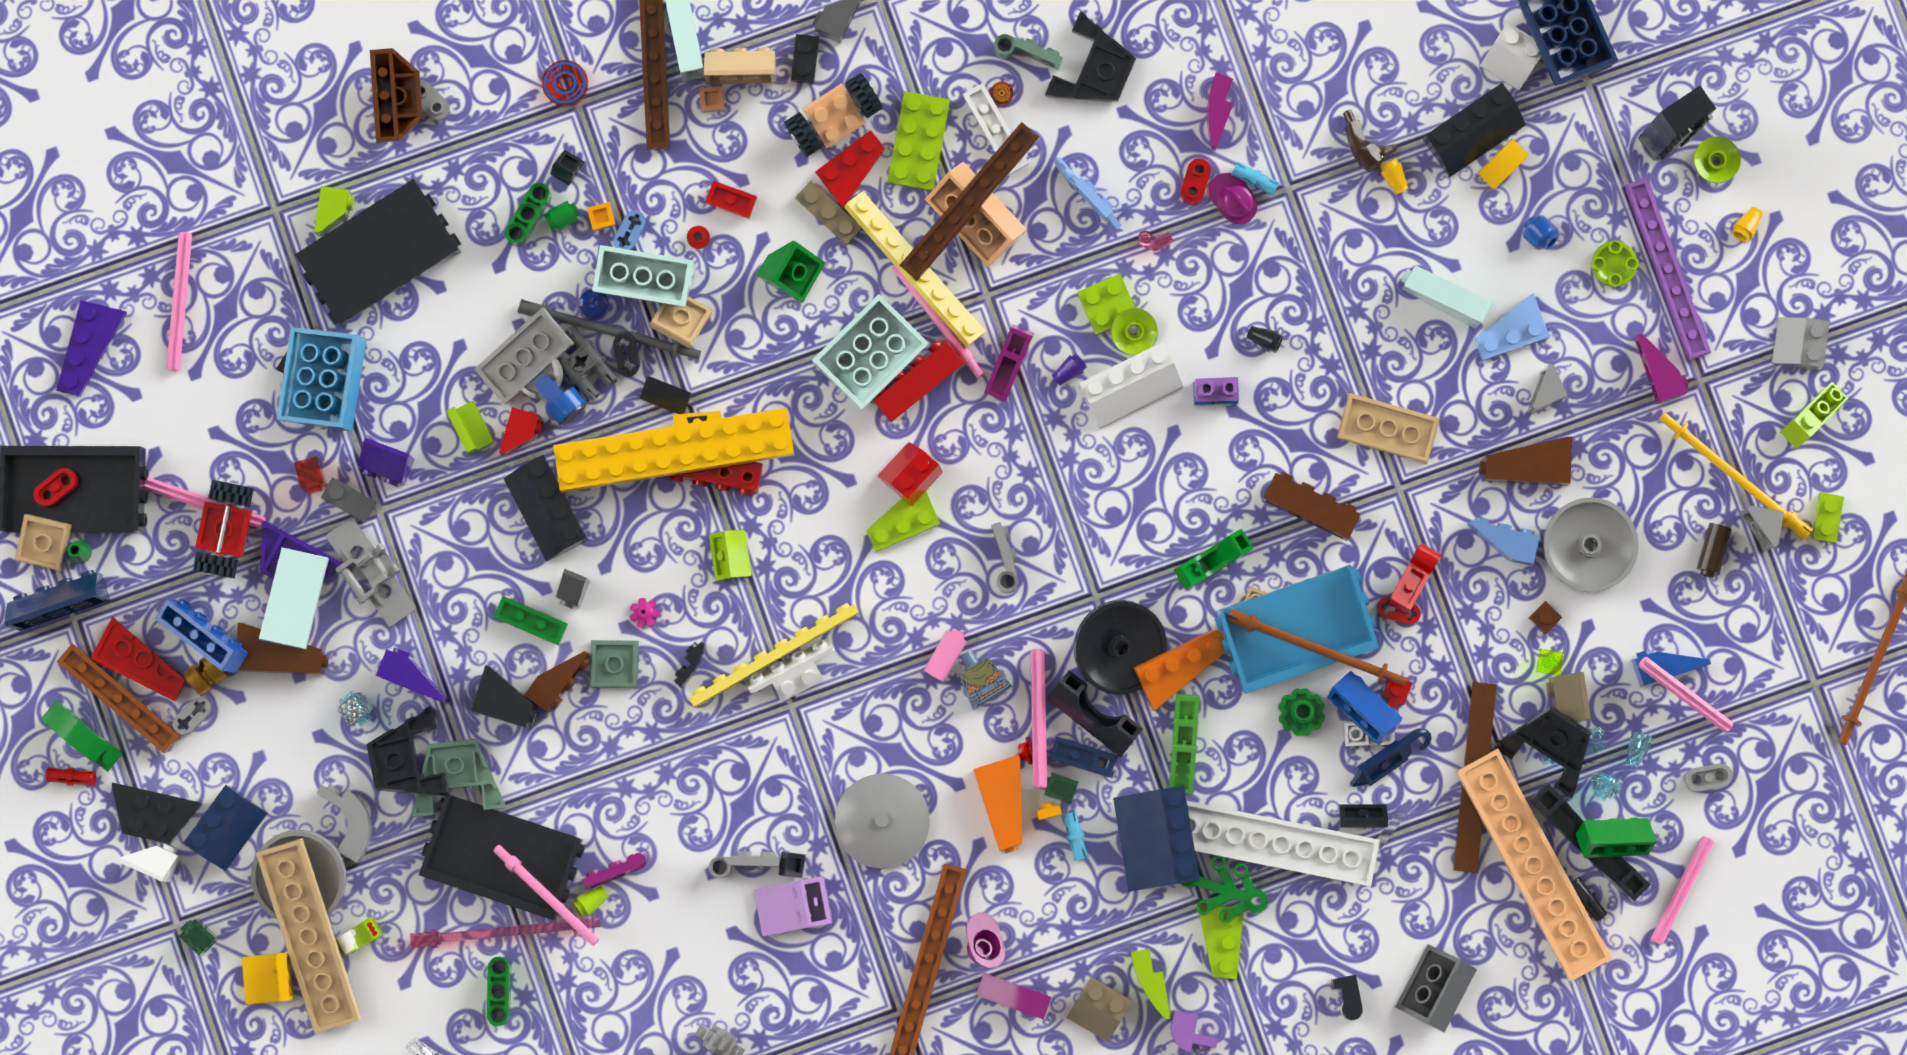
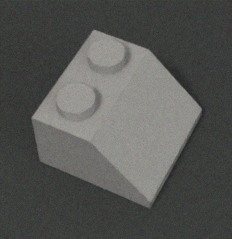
M1779 317L1771 364L1813 371L1822 369L1824 367L1830 321L1812 318Z

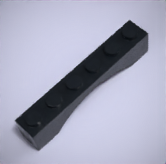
M1549 783L1544 784L1528 802L1582 854L1576 833L1583 820ZM1621 856L1586 858L1630 902H1635L1651 885Z

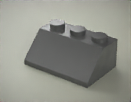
M1428 944L1395 1007L1445 1033L1477 969L1463 960Z

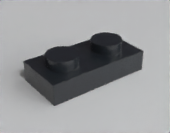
M796 34L791 82L814 84L819 36Z
M1339 804L1340 828H1388L1387 804Z

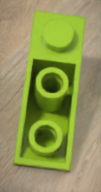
M1831 382L1780 433L1797 449L1844 404L1848 397Z

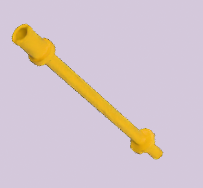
M1665 412L1661 415L1659 420L1676 433L1673 437L1674 440L1681 437L1768 509L1784 512L1782 526L1791 529L1802 540L1806 539L1813 528L1798 518L1795 511L1791 512L1783 509L1686 429L1689 425L1687 422L1681 426Z

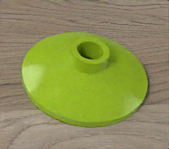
M1708 138L1695 151V169L1706 181L1712 183L1726 182L1733 178L1740 168V152L1737 146L1727 138ZM1712 158H1718L1720 164L1714 165Z
M1129 308L1122 311L1116 316L1111 327V336L1116 347L1122 352L1131 355H1137L1151 348L1158 335L1155 319L1149 312L1140 308ZM1132 326L1137 327L1135 334L1129 333V329Z

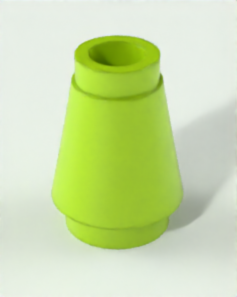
M600 886L577 896L572 904L582 918L585 916L589 917L609 896L604 888Z

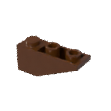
M583 651L540 674L524 696L548 713L551 710L556 711L563 701L560 697L564 691L569 692L577 680L574 679L579 671L583 672L589 665L590 660L588 658L590 655Z

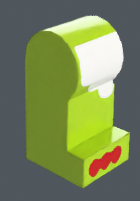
M369 917L349 932L337 938L336 942L344 957L384 936L374 917Z

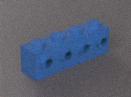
M166 599L155 619L221 671L236 673L248 654L242 648V643L234 638L227 637L225 635L226 631L223 628L209 623V618L203 613L195 612L191 609L192 604L184 599L179 601Z

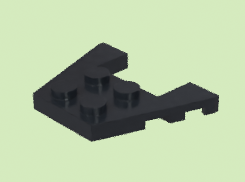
M1080 11L1072 33L1094 41L1076 84L1053 75L1045 96L1118 102L1136 58Z
M431 706L423 709V712L417 716H412L405 720V723L399 727L390 729L366 744L376 791L450 795L444 772L422 778L420 774L413 735L437 729L434 710Z
M1550 706L1497 741L1494 749H1499L1502 754L1512 760L1521 746L1527 743L1565 768L1555 782L1554 787L1572 798L1576 791L1591 731Z

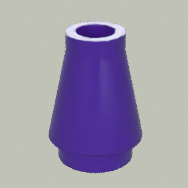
M1075 353L1066 358L1056 372L1052 374V377L1061 386L1063 383L1083 374L1087 366L1080 356Z

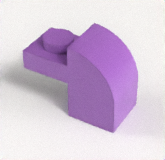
M1173 1010L1170 1027L1171 1035L1174 1042L1181 1049L1191 1053L1193 1043L1197 1044L1196 1049L1210 1051L1211 1047H1217L1218 1038L1195 1034L1197 1014Z

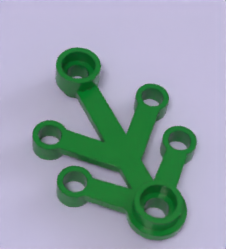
M1215 856L1212 859V867L1217 870L1223 884L1199 877V881L1181 883L1187 889L1198 886L1221 894L1208 901L1202 900L1197 903L1196 910L1203 916L1209 914L1210 910L1233 899L1242 901L1243 903L1232 909L1223 908L1219 912V919L1223 923L1231 922L1234 917L1246 911L1261 913L1268 906L1267 895L1262 890L1255 889L1248 875L1247 865L1239 863L1234 868L1236 877L1241 879L1246 892L1237 890L1226 868V860L1222 856ZM1221 859L1223 866L1216 867L1214 865L1215 860ZM1239 867H1244L1246 869V873L1244 875H1239L1237 873V869ZM1254 897H1259L1261 899V903L1259 905H1254L1252 903V899ZM1201 904H1206L1208 906V910L1206 912H1201L1199 910V906ZM1225 911L1231 914L1228 920H1224L1221 916Z

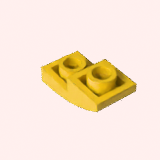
M1512 138L1478 171V174L1494 190L1529 154Z

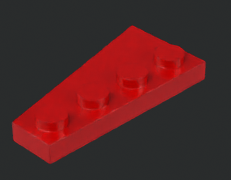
M114 617L111 618L90 658L175 702L187 681Z

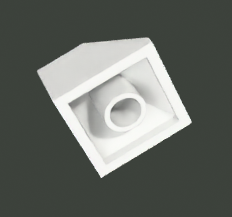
M164 844L163 847L154 846L120 857L118 862L159 881L170 882L182 856L176 854L178 849Z

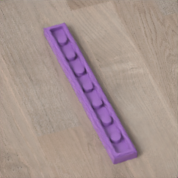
M1647 178L1629 183L1624 188L1687 360L1690 361L1710 354L1709 344Z

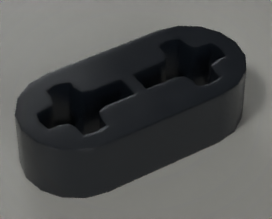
M623 331L614 338L613 348L619 372L623 376L631 377L640 368V358L635 337L630 332ZM622 337L625 341L630 342L627 346V352H625L624 345H619ZM627 356L630 364L635 365L631 371H629L628 367H624V364L627 362Z

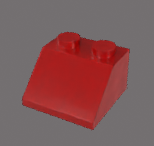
M908 442L877 477L912 507L939 478L943 471L940 465L926 452Z

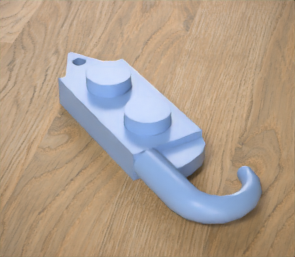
M1055 158L1054 162L1060 173L1105 222H1110L1118 230L1122 225L1113 215L1111 210L1113 208L1112 204L1105 197L1101 199L1095 193L1097 188L1089 180L1085 182L1082 178L1079 179L1061 158Z

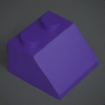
M364 438L358 467L363 470L362 474L374 479L377 475L384 477L385 483L397 487L399 483L405 485L415 459L408 453Z

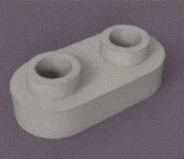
M420 80L421 88L425 89V93L421 95L422 110L434 121L445 120L450 113L448 102L427 81ZM435 105H441L440 111L435 112L433 110Z
M1722 763L1690 769L1685 774L1684 783L1693 792L1727 786L1732 781L1733 774L1730 767ZM1717 771H1720L1723 774V778L1721 780H1718L1715 777ZM1695 775L1700 778V782L1697 785L1692 782V778Z

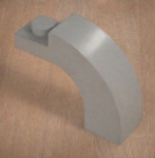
M331 784L328 787L321 785L317 794L338 806L347 819V833L337 850L352 861L360 863L369 848L372 837V824L369 812L361 799L352 791L346 789L343 796H340L342 791Z

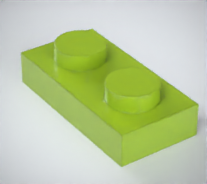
M1819 493L1811 539L1829 543L1837 542L1844 496Z

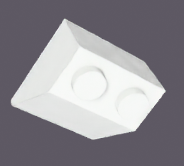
M1507 22L1480 64V67L1519 91L1539 61L1541 54L1533 37Z

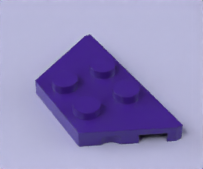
M263 520L260 572L274 579L281 548L328 557L324 580L335 573V569L343 564L341 561Z

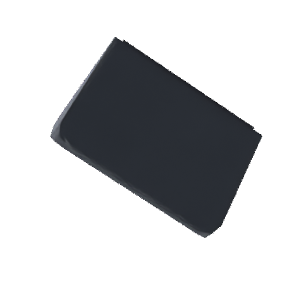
M564 149L553 163L550 174L563 183L570 185L584 164V161Z

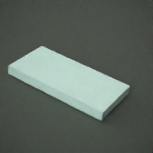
M281 548L259 640L303 650L307 649L329 560L328 557Z

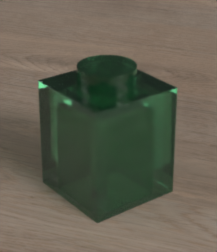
M1052 772L1050 777L1047 776V787L1042 790H1045L1044 796L1071 805L1079 782Z
M189 919L180 929L182 933L179 937L199 956H203L219 939L200 919H194L193 921Z

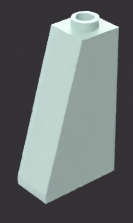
M665 0L682 80L685 82L704 78V66L690 1Z
M1416 265L1412 271L1407 269L1401 280L1405 283L1402 290L1474 329H1477L1482 323L1493 303Z

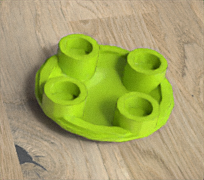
M1618 240L1605 242L1599 246L1594 252L1591 261L1592 272L1596 279L1605 286L1610 287L1624 286L1630 282L1639 266V261L1632 248Z

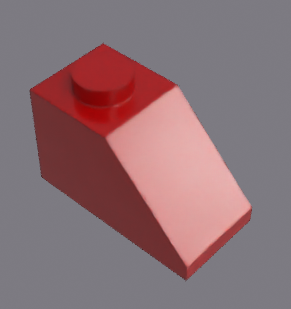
M512 407L499 453L507 456L534 441L536 434L540 435L544 422L540 421L541 416Z

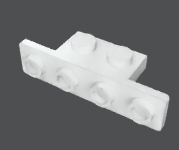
M829 638L818 640L811 647L793 653L790 658L782 662H775L763 672L752 674L749 679L745 680L747 688L752 694L773 684L781 702L823 681L814 661L834 652L835 649Z

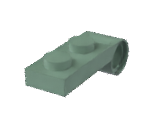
M1001 34L994 41V53L1000 59H1008L1016 51L1059 70L1063 57L1059 56L1060 53L1052 48L1045 50L1038 47L1039 44L1029 38L1023 40L1008 34ZM1001 42H1008L1011 48L1003 52L998 48V45Z

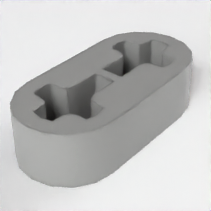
M205 697L194 698L174 718L173 729L175 732L181 735L191 734L211 714L213 707L210 700ZM205 702L206 705L204 706V708L206 709V711L204 713L198 712L196 715H194L193 713L198 708L196 706V703ZM191 716L192 719L188 722L189 729L183 728L180 730L181 724L179 721L181 719L187 720Z

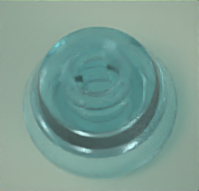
M1596 772L1592 775L1591 790L1594 791V797L1606 801L1607 798L1612 799L1622 790L1621 783L1613 777L1602 772Z

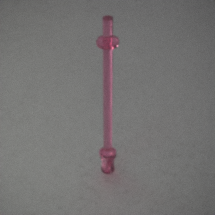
M600 918L580 920L587 928L601 927ZM567 921L441 933L437 929H432L431 932L410 933L411 948L427 946L438 948L443 942L573 930L576 936L578 932Z

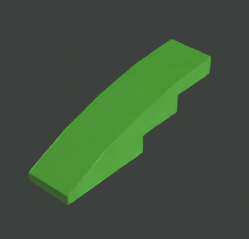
M1176 694L1169 788L1184 785L1185 793L1193 794L1200 696Z

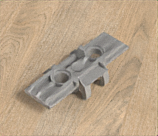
M353 517L325 535L344 562L335 570L338 574H342L358 597L357 601L359 604L370 599L390 628L417 609L395 577L400 573L397 564L393 563L382 543H379L374 548ZM357 546L362 547L364 554L358 559H353L351 556L352 549ZM355 564L360 568L372 587L367 593L350 571V568ZM382 585H389L391 588V594L387 598H381L378 594V589Z

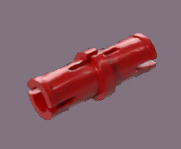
M48 767L46 770V782L65 783L67 786H73L74 784L94 786L96 771L75 770L73 767L68 769Z

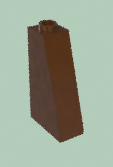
M1567 436L1486 455L1484 461H1480L1479 475H1483V481L1568 486L1571 484L1572 437Z
M238 623L237 640L242 643V648L248 652L238 671L324 674V669H328L329 657L325 655L324 650L307 645V649L303 650L259 640L261 629L244 623Z

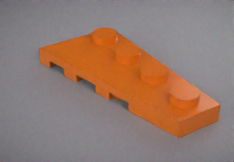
M1217 627L1134 667L1153 711L1158 709L1225 653L1222 645V640L1225 639Z

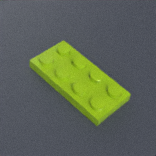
M904 91L888 175V184L926 191L934 189L950 99Z

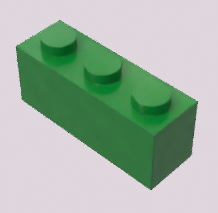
M1648 818L1589 819L1583 821L1576 833L1584 858L1649 855L1657 842Z

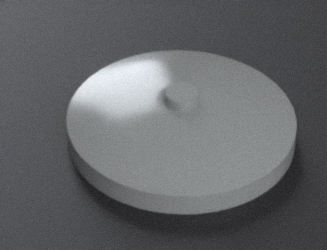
M1581 498L1564 505L1552 516L1544 532L1543 553L1550 571L1564 585L1582 592H1600L1617 585L1630 573L1638 555V535L1629 516L1614 503L1600 498Z
M891 774L869 775L853 783L841 797L835 814V829L844 850L857 862L878 869L897 867L912 859L924 845L930 826L929 811L922 794L907 780Z
M307 830L282 832L268 840L259 851L303 838L327 915H329L340 903L345 892L347 879L343 859L335 846L323 836ZM256 856L251 870L252 889L260 906L270 916L277 919Z

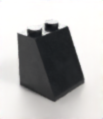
M485 665L471 711L527 729H531V725L535 726L539 717V712L536 711L537 706L495 669Z

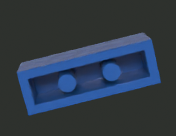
M1352 671L1348 672L1338 681L1327 696L1328 700L1377 745H1380L1398 728L1403 719L1395 708L1390 707L1377 692L1368 687L1364 680Z

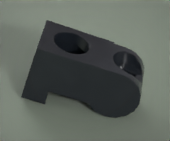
M1356 975L1331 979L1332 988L1340 989L1342 999L1340 1012L1342 1016L1348 1020L1358 1019L1362 1015L1363 1007Z

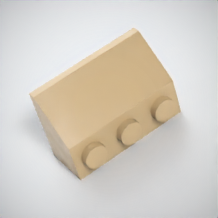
M767 47L757 48V51L735 48L733 52H724V49L720 48L710 49V52H705L704 57L706 85L776 83L775 51H771V48Z

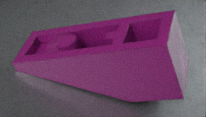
M1643 334L1637 335L1634 340L1656 404L1687 394L1686 389L1689 387L1686 377L1684 375L1681 376L1680 371Z

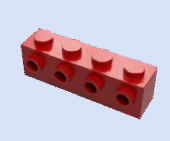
M943 339L941 342L936 340L928 347L929 351L925 355L916 356L910 362L911 366L905 371L902 370L872 400L890 422L894 421L964 364L946 340Z
M750 462L669 475V480L683 483V479L693 481L692 485L700 487L712 484L716 485L715 489L726 492L733 488L738 489L739 494L752 496L753 493L759 492L764 465L763 463Z

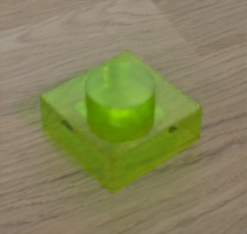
M1540 649L1536 672L1560 676L1564 653Z

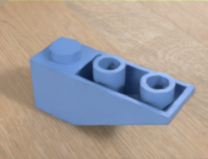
M1478 517L1468 522L1467 526L1506 560L1528 566L1534 564L1540 536L1534 535V531L1522 528L1520 532L1511 530V525L1498 523L1497 526L1488 524L1489 520Z

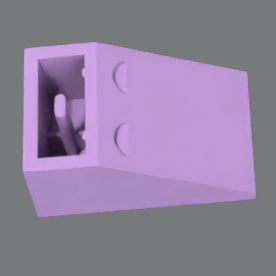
M824 876L754 889L762 937L832 923Z

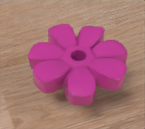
M640 598L638 600L639 605L633 603L630 606V610L634 612L630 615V620L633 622L638 620L637 626L639 628H644L645 623L651 627L655 624L653 618L659 617L660 612L654 609L656 603L653 600L647 603L645 598Z

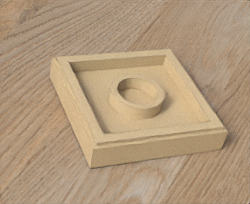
M688 297L685 307L662 303L651 320L649 327L691 348L713 310Z
M24 514L15 560L62 571L72 525Z

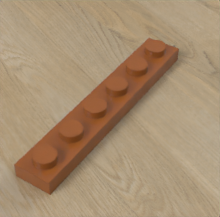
M71 644L56 661L162 753L165 754L180 737L175 730L90 659L76 645Z

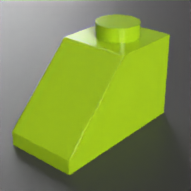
M321 186L314 233L317 236H323L349 217V210L353 211L355 197H352V193L349 190Z

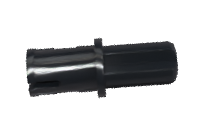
M1580 876L1574 879L1571 884L1584 907L1595 921L1603 919L1607 912L1595 898V893H1591Z

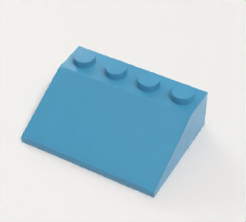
M291 327L276 420L352 432L367 339L356 334Z

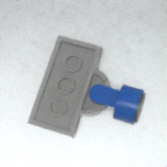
M541 308L474 369L504 405L508 404L521 391L532 398L544 397L550 404L547 407V411L559 425L567 424L586 407L587 402L574 387L565 392L560 387L563 371L558 358L574 343L545 308Z

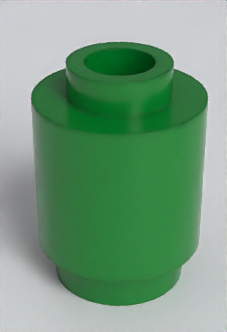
M567 200L548 210L549 213L544 215L550 229L554 232L556 230L561 231L578 222L577 216L581 214L575 203L570 204Z

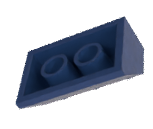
M225 785L183 843L206 860L226 871L268 813L233 787Z

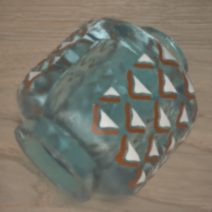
M351 691L338 701L340 703L338 712L350 726L359 724L361 727L371 720L370 714L373 711V706L362 692L355 693Z

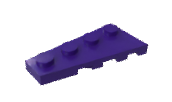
M80 300L56 391L78 397L82 396L95 372L96 366L100 359L103 358L111 339L117 333L121 321L127 315L126 311Z

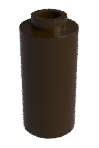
M1709 523L1696 568L1701 571L1700 575L1714 578V575H1720L1732 532L1731 528Z

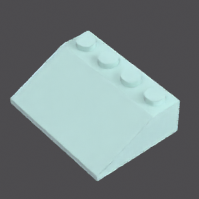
M878 294L812 361L837 388L863 410L929 343Z

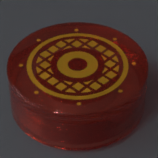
M997 82L992 86L990 96L996 105L1005 106L1013 99V88L1007 82Z

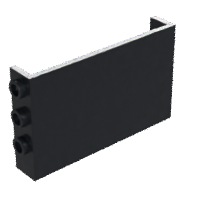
M414 179L294 254L305 270V273L302 275L309 286L314 284L318 290L315 296L322 306L327 304L330 312L327 314L334 325L339 323L344 328L347 326L345 322L453 253L456 252L457 255L461 253L458 248L461 242L456 234H449L445 228L449 225L442 213L436 214L433 209L436 203L430 194L424 195Z
M0 446V531L20 533L24 514H30L71 524L70 533H144V527L147 526V514L144 513V504L148 502V491L145 490L144 485L145 480H148L149 477L148 466H145L146 448L141 446ZM61 468H67L76 473L78 477L76 488L55 505L44 507L35 501V488L54 472ZM65 477L63 479L64 485L69 484L70 478ZM50 491L45 493V499L51 497Z
M447 795L445 798L441 797L437 807V811H440L438 820H433L429 831L432 834L430 843L426 842L421 856L425 858L419 876L556 921L558 913L515 872H510L505 867V863L493 850L500 845L511 856H516L522 862L521 865L557 900L566 904L570 894V890L567 889L569 880L574 881L578 870L577 867H574L577 858H582L585 850V845L582 844L583 839L494 809L483 810L482 805L452 795Z

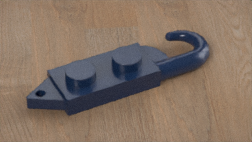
M1419 728L1411 731L1399 741L1395 740L1358 766L1359 770L1351 780V786L1357 787L1367 784L1372 786L1408 761V757L1411 755L1410 744L1423 736L1425 737V742L1420 749H1426L1431 743V733L1427 729Z

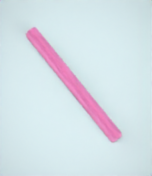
M180 232L178 235L166 368L171 371L180 370L192 243V234L189 232Z
M149 477L148 480H145V490L203 509L205 501L224 505L222 502L208 499V497ZM252 513L250 526L262 529V522L266 518Z
M1034 649L1030 652L1033 787L1044 789L1047 787L1045 654L1042 649Z

